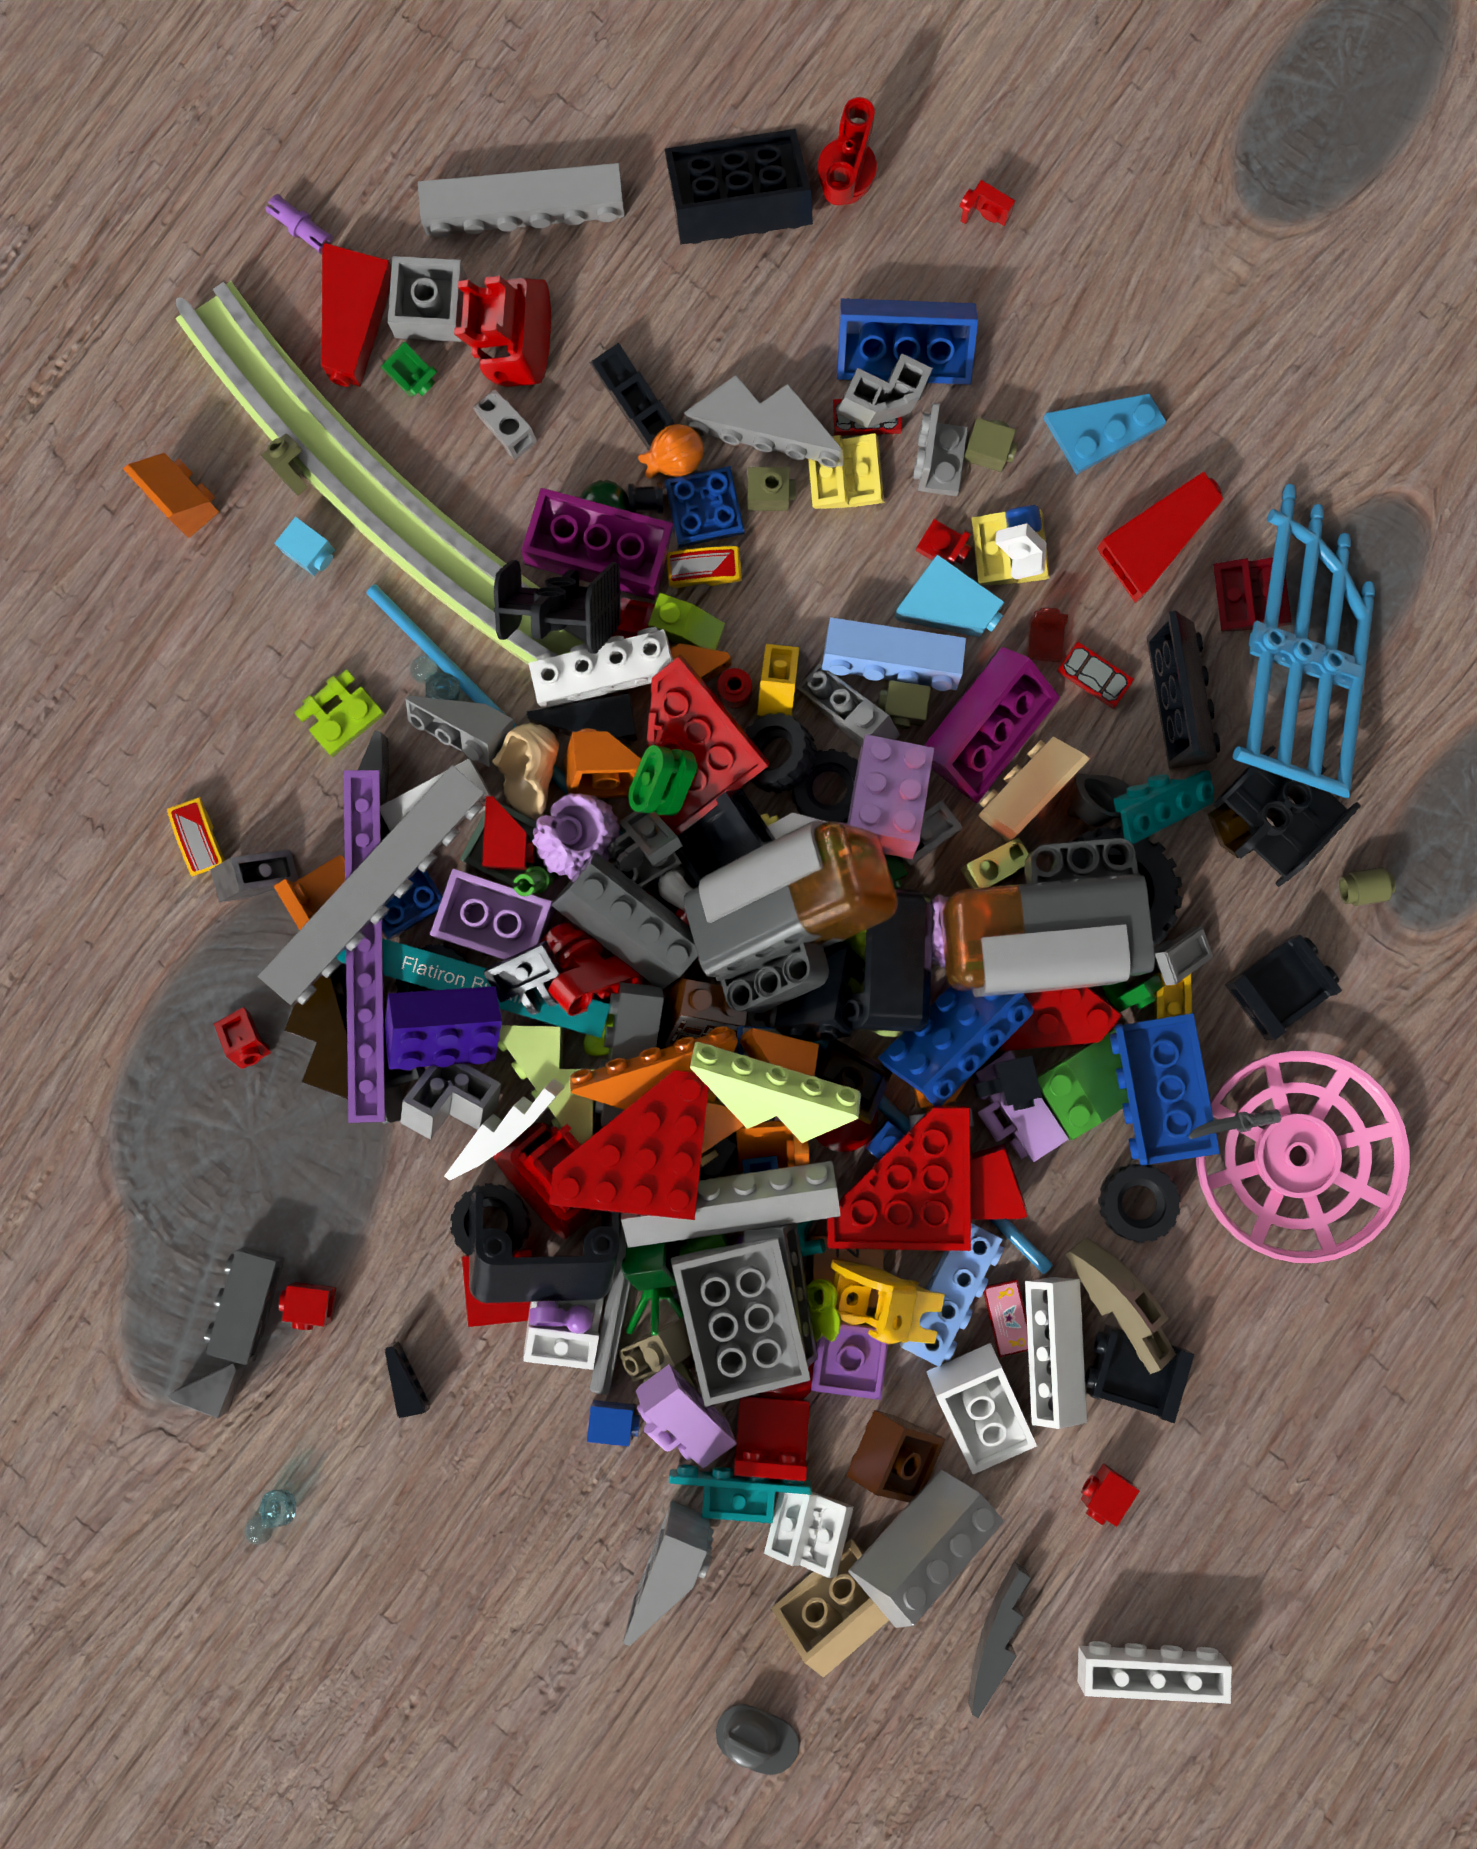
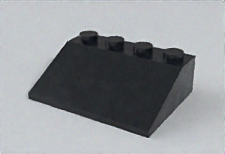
M796 129L665 148L680 245L698 244L708 240L730 239L735 236L754 233L763 234L768 231L787 228L796 229L801 226L813 225L811 187Z
M1170 611L1147 635L1146 639L1168 768L1174 769L1212 762L1218 758L1217 753L1220 752V739L1216 732L1213 733L1211 720L1214 719V705L1211 699H1207L1205 686H1208L1209 676L1206 666H1202L1200 653L1203 650L1202 636L1199 632L1196 633L1194 622L1177 611Z

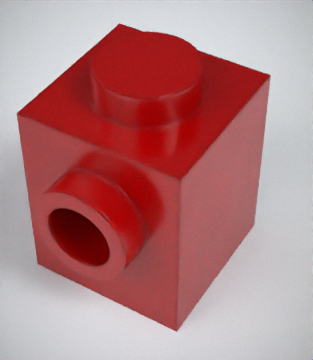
M301 1282L287 1285L286 1290H282L279 1299V1311H283L282 1321L292 1322V1328L299 1330H313L314 1325L324 1327L331 1323L336 1287Z
M1103 1463L1095 1476L1090 1475L1081 1489L1083 1494L1081 1500L1088 1507L1085 1512L1088 1516L1103 1526L1108 1521L1117 1527L1140 1490L1132 1482Z

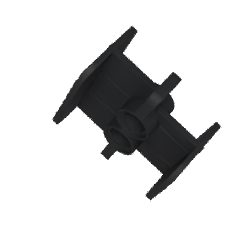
M517 560L507 562L495 575L494 612L496 633L500 640H506L518 629L522 615L531 616V634L536 639H543L550 631L562 630L567 625L586 626L587 649L592 654L598 653V650L618 630L621 621L620 568L616 562H611L588 587L579 586V573L577 570H568L561 577L545 580V587L543 588L522 587L521 567Z
M1272 745L1262 754L1269 756L1276 747ZM1251 765L1228 787L1213 805L1217 808L1225 802L1248 823L1251 835L1234 853L1241 859L1253 849L1281 875L1275 883L1278 887L1304 869L1361 807L1356 802L1347 809L1330 792ZM1323 765L1321 775L1327 770ZM1288 796H1289L1290 798H1292V800L1294 801V803H1292V802L1289 800ZM1267 818L1273 822L1274 826L1268 822Z

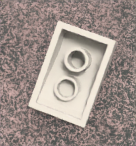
M991 1343L948 1361L940 1367L937 1366L926 1371L938 1402L972 1474H976L1037 1447Z

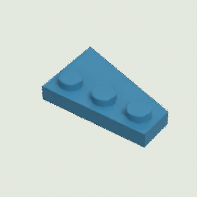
M1150 394L1045 413L1043 417L1076 475L1156 432L1167 423Z

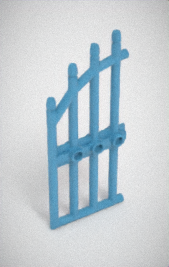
M1287 484L1282 492L1283 501L1281 502L1280 512L1271 509L1267 516V522L1278 526L1264 623L1254 622L1253 632L1250 633L1249 638L1250 654L1258 656L1259 661L1246 748L1237 746L1233 752V759L1332 794L1349 798L1375 585L1371 581L1365 582L1360 596L1348 572L1349 549L1351 547L1350 535L1347 533L1340 534L1336 546L1338 550L1334 554L1321 539L1322 521L1324 520L1323 505L1316 504L1313 506L1310 512L1311 521L1307 529L1293 519L1296 487L1293 484ZM1291 535L1306 544L1294 634L1278 628ZM1318 557L1333 574L1324 645L1308 639ZM1344 596L1357 620L1353 656L1337 650ZM1273 662L1289 668L1277 759L1260 754ZM1303 673L1319 678L1307 769L1291 764ZM1333 684L1349 689L1337 780L1321 775Z

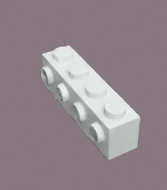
M656 627L645 628L637 632L638 636L624 639V636L610 637L596 654L589 653L587 644L572 647L570 653L558 656L554 652L539 655L537 661L528 663L537 703L542 709L650 684L652 677L673 660L668 637L664 629L658 630Z
M1050 1277L1025 1281L1032 1425L1062 1429L1087 1423L1080 1279Z
M1100 1641L1090 1642L1089 1646H1079L1077 1682L1085 1696L1231 1704L1232 1666L1214 1648L1198 1647L1196 1652L1183 1651L1178 1646L1163 1645L1161 1650L1147 1649L1146 1646L1137 1643H1127L1125 1648H1116Z

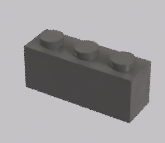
M247 1247L235 1250V1254L229 1256L225 1266V1274L228 1275L225 1288L219 1290L215 1300V1308L218 1309L215 1323H210L205 1335V1343H208L207 1355L243 1365H248L256 1360L285 1258Z

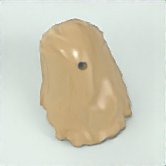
M527 723L513 728L507 733L501 750L492 760L505 778L503 792L507 797V804L513 810L533 820H537L540 816L544 815L549 782L553 776V767L559 752L557 737L550 729L542 725Z

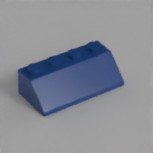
M841 298L837 379L852 380L857 368L884 381H888L901 354H904L933 368L926 383L971 385L978 326L976 303Z

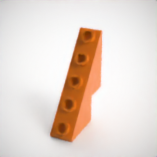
M722 1026L712 1029L708 1032V1035L703 1037L679 1039L674 1043V1046L661 1050L657 1047L646 1049L635 1058L611 1060L605 1064V1067L593 1071L591 1069H581L570 1076L571 1093L625 1110L673 1070L694 1072L690 1068L695 1042L709 1044L734 1052L738 1039L734 1029ZM709 1088L708 1101L714 1102L716 1095Z

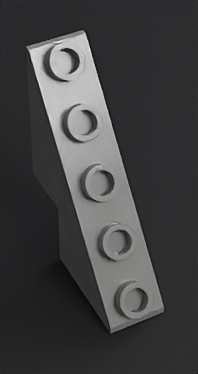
M735 375L684 412L687 425L697 431L700 437H707L708 435L721 438L722 441L731 445H738L739 443L751 445L762 452H781L796 460L807 458L818 461L823 466L830 468L844 465L842 448L788 384L762 403H759L737 375Z

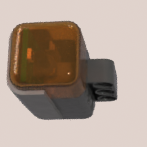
M819 820L812 821L704 876L700 880L699 886L688 891L683 899L703 971L707 976L716 977L717 981H721L726 1001L731 1009L749 1013H763L822 986L829 976V965L824 949L889 920L898 909V896L881 842L877 835L870 830L849 824Z
M1113 838L1039 846L1025 860L1026 884L963 889L949 897L943 903L940 910L948 982L958 991H973L975 997L1112 985L1127 981L1130 976H1139L1154 970L1155 956L1146 881L1144 876L1138 874L1134 846L1125 839ZM1110 848H1116L1122 853L1123 862L1120 866L1114 865L1109 860L1108 851ZM1074 851L1082 852L1086 856L1087 866L1085 869H1080L1073 864L1072 854ZM1042 854L1049 857L1052 863L1050 872L1039 870L1036 865L1037 855Z

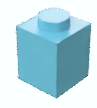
M294 517L274 543L282 553L314 577L319 570L323 571L329 566L333 559L332 554L335 551L328 540L297 517Z

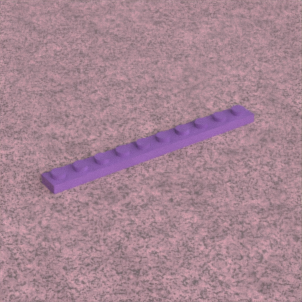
M344 770L345 881L381 843L379 770ZM382 919L376 925L370 922L363 929L362 933L365 935V938L352 952L346 948L348 1123L385 1122Z

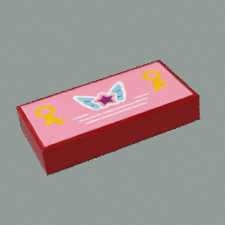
M1012 1279L987 1285L983 1294L998 1356L1003 1357L1028 1351L1027 1319L1018 1280Z

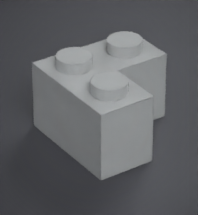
M452 1064L448 1067L429 1066L403 1099L401 1124L431 1140L450 1114L478 1130L498 1106L501 1083L466 1064Z

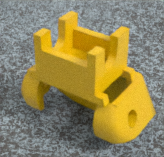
M841 1259L832 1260L831 1268L835 1271L833 1285L837 1291L836 1308L842 1321L851 1325L868 1323L877 1328L876 1330L869 1329L868 1334L886 1344L908 1343V1341L935 1344L937 1331L922 1328L920 1326V1318L925 1312H941L945 1294L931 1292L918 1286L919 1282L901 1279L877 1267ZM872 1288L879 1290L875 1317L866 1315ZM850 1293H853V1294H854V1299H853V1301L850 1302V1303H847V1302H846L847 1296H848Z

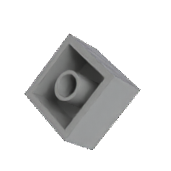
M393 256L388 324L395 338L462 342L461 339L454 335V328L461 327L464 292L457 288L458 281L467 280L461 260Z

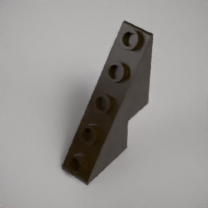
M335 970L328 978L322 975L313 984L317 990L304 1005L297 1002L293 1006L284 1031L317 1042L302 1082L348 1099L347 1009L344 998H347V989L343 979L337 977Z

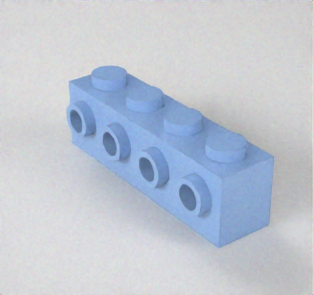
M830 617L822 670L830 671L835 675L852 674L864 676L866 679L873 681L885 679L931 686L939 691L957 690L963 672L966 638Z
M971 1223V1251L943 1252L926 1287L931 1292L945 1294L942 1311L925 1312L920 1318V1326L922 1328L937 1331L935 1344L908 1341V1343L899 1342L903 1349L938 1367L941 1366L943 1360L948 1362L951 1359L957 1346V1342L953 1340L959 1328L964 1330L972 1316L973 1311L969 1307L974 1297L980 1298L987 1286L988 1279L984 1276L990 1264L996 1266L1003 1253L1004 1247L1000 1246L1002 1238Z

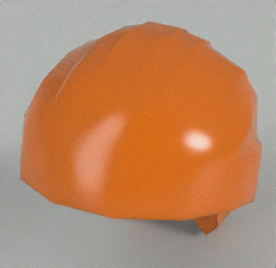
M682 424L670 425L657 433L652 441L650 451L639 455L638 460L643 464H647L648 468L645 474L648 479L657 476L659 473L671 477L688 475L698 468L704 456V443L699 433L692 427Z

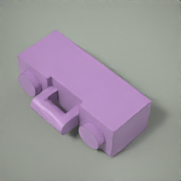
M1010 1050L1004 1051L980 1067L973 1074L975 1081L971 1085L995 1079L993 1064L1015 1059ZM1000 1093L981 1097V1100L988 1098L991 1103L977 1112L996 1142L1012 1134L1014 1139L1010 1141V1144L1020 1159L1027 1157L1029 1161L1035 1162L1068 1140L1067 1135L1042 1098L1033 1099L1035 1104L1033 1107L1014 1111L1013 1105H1003ZM997 1108L1001 1110L1009 1123L1005 1128L993 1112Z
M670 1364L637 1388L636 1394L640 1402L637 1409L646 1422L644 1432L665 1451H671L677 1446L686 1460L693 1459L699 1466L704 1468L737 1444L727 1419L712 1405L705 1407L702 1395Z

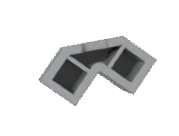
M901 354L887 382L857 368L837 410V414L866 428L910 414L919 400L933 368L904 354Z

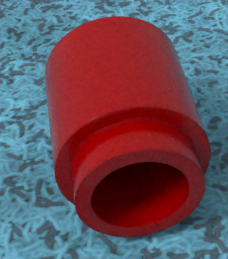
M730 668L720 675L717 683L720 701L725 706L733 709L745 706L752 695L750 676L739 668ZM731 684L741 685L738 690H731L728 686Z

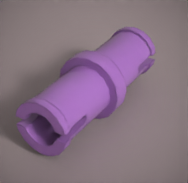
M279 194L274 195L268 202L273 208L267 206L266 212L285 225L293 237L302 238L315 248L318 253L322 254L323 245L327 243L325 242L326 240L328 242L333 241V236L311 221V217L307 212L303 210L298 211Z

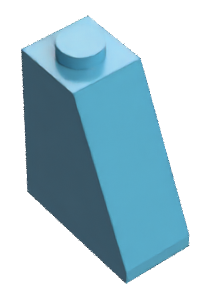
M936 555L897 608L895 618L901 622L981 637L986 629L992 632L1004 616L999 612L1004 601L942 557Z

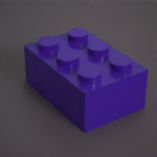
M496 986L388 993L384 1037L389 1069L412 1070L416 1067H448L452 1064H484L495 1061L502 1024Z

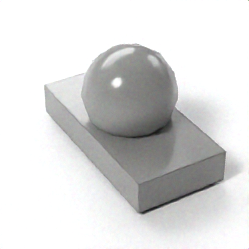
M1202 926L1192 927L1176 939L1160 943L1154 952V964L1161 971L1166 986L1176 985L1213 958Z

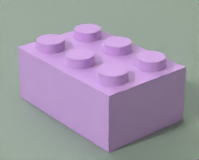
M865 734L859 753L847 828L859 836L864 844L872 846L874 852L913 859L920 841L934 753L933 747Z
M452 868L430 935L505 960L540 943L547 934L555 908L551 906L552 901L534 895L520 896L513 888Z

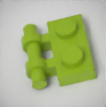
M347 669L337 677L334 675L326 681L327 685L313 697L308 695L302 700L304 704L294 712L302 723L312 715L318 719V722L308 730L332 758L385 715L362 687H359L352 694L347 691L346 687L355 680ZM338 695L342 702L327 714L322 707Z

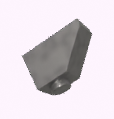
M290 849L231 857L210 869L219 902L250 898L274 891V885L284 879L292 882L299 880Z

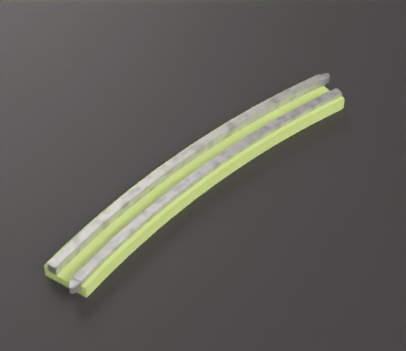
M232 281L227 284L222 282L213 288L217 296L196 310L185 299L180 297L176 299V306L181 315L175 319L214 372L271 441L282 437L284 434H288L302 448V451L292 460L304 472L302 473L304 477L365 537L414 580L463 619L526 664L537 661V657L545 653L554 652L558 656L570 653V649L574 646L587 644L586 626L567 625L562 630L550 631L543 639L533 638L531 634V616L522 615L518 629L506 640H500L496 633L494 582L496 573L507 563L484 547L432 504L352 428L282 349ZM521 575L522 587L540 588Z

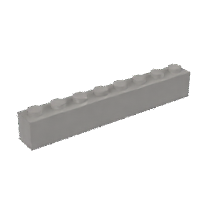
M451 765L257 977L292 1007L297 1002L304 1005L317 990L313 984L322 975L328 978L341 964L337 958L346 948L352 952L365 938V935L362 933L363 929L370 922L374 925L378 924L390 909L385 905L394 895L400 899L410 889L413 882L409 879L419 869L424 873L437 858L433 854L442 843L446 847L449 846L461 832L457 826L465 818L471 821L481 811L484 805L480 801L483 799L484 792L455 766Z

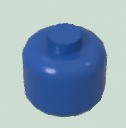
M1029 505L1007 510V528L1027 523L1035 532H1039L1042 528L1039 507Z

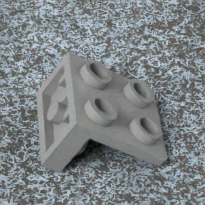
M933 403L930 414H923L922 425H920L917 446L921 447L918 449L915 460L913 479H919L917 491L958 496L968 427L937 423L940 404Z

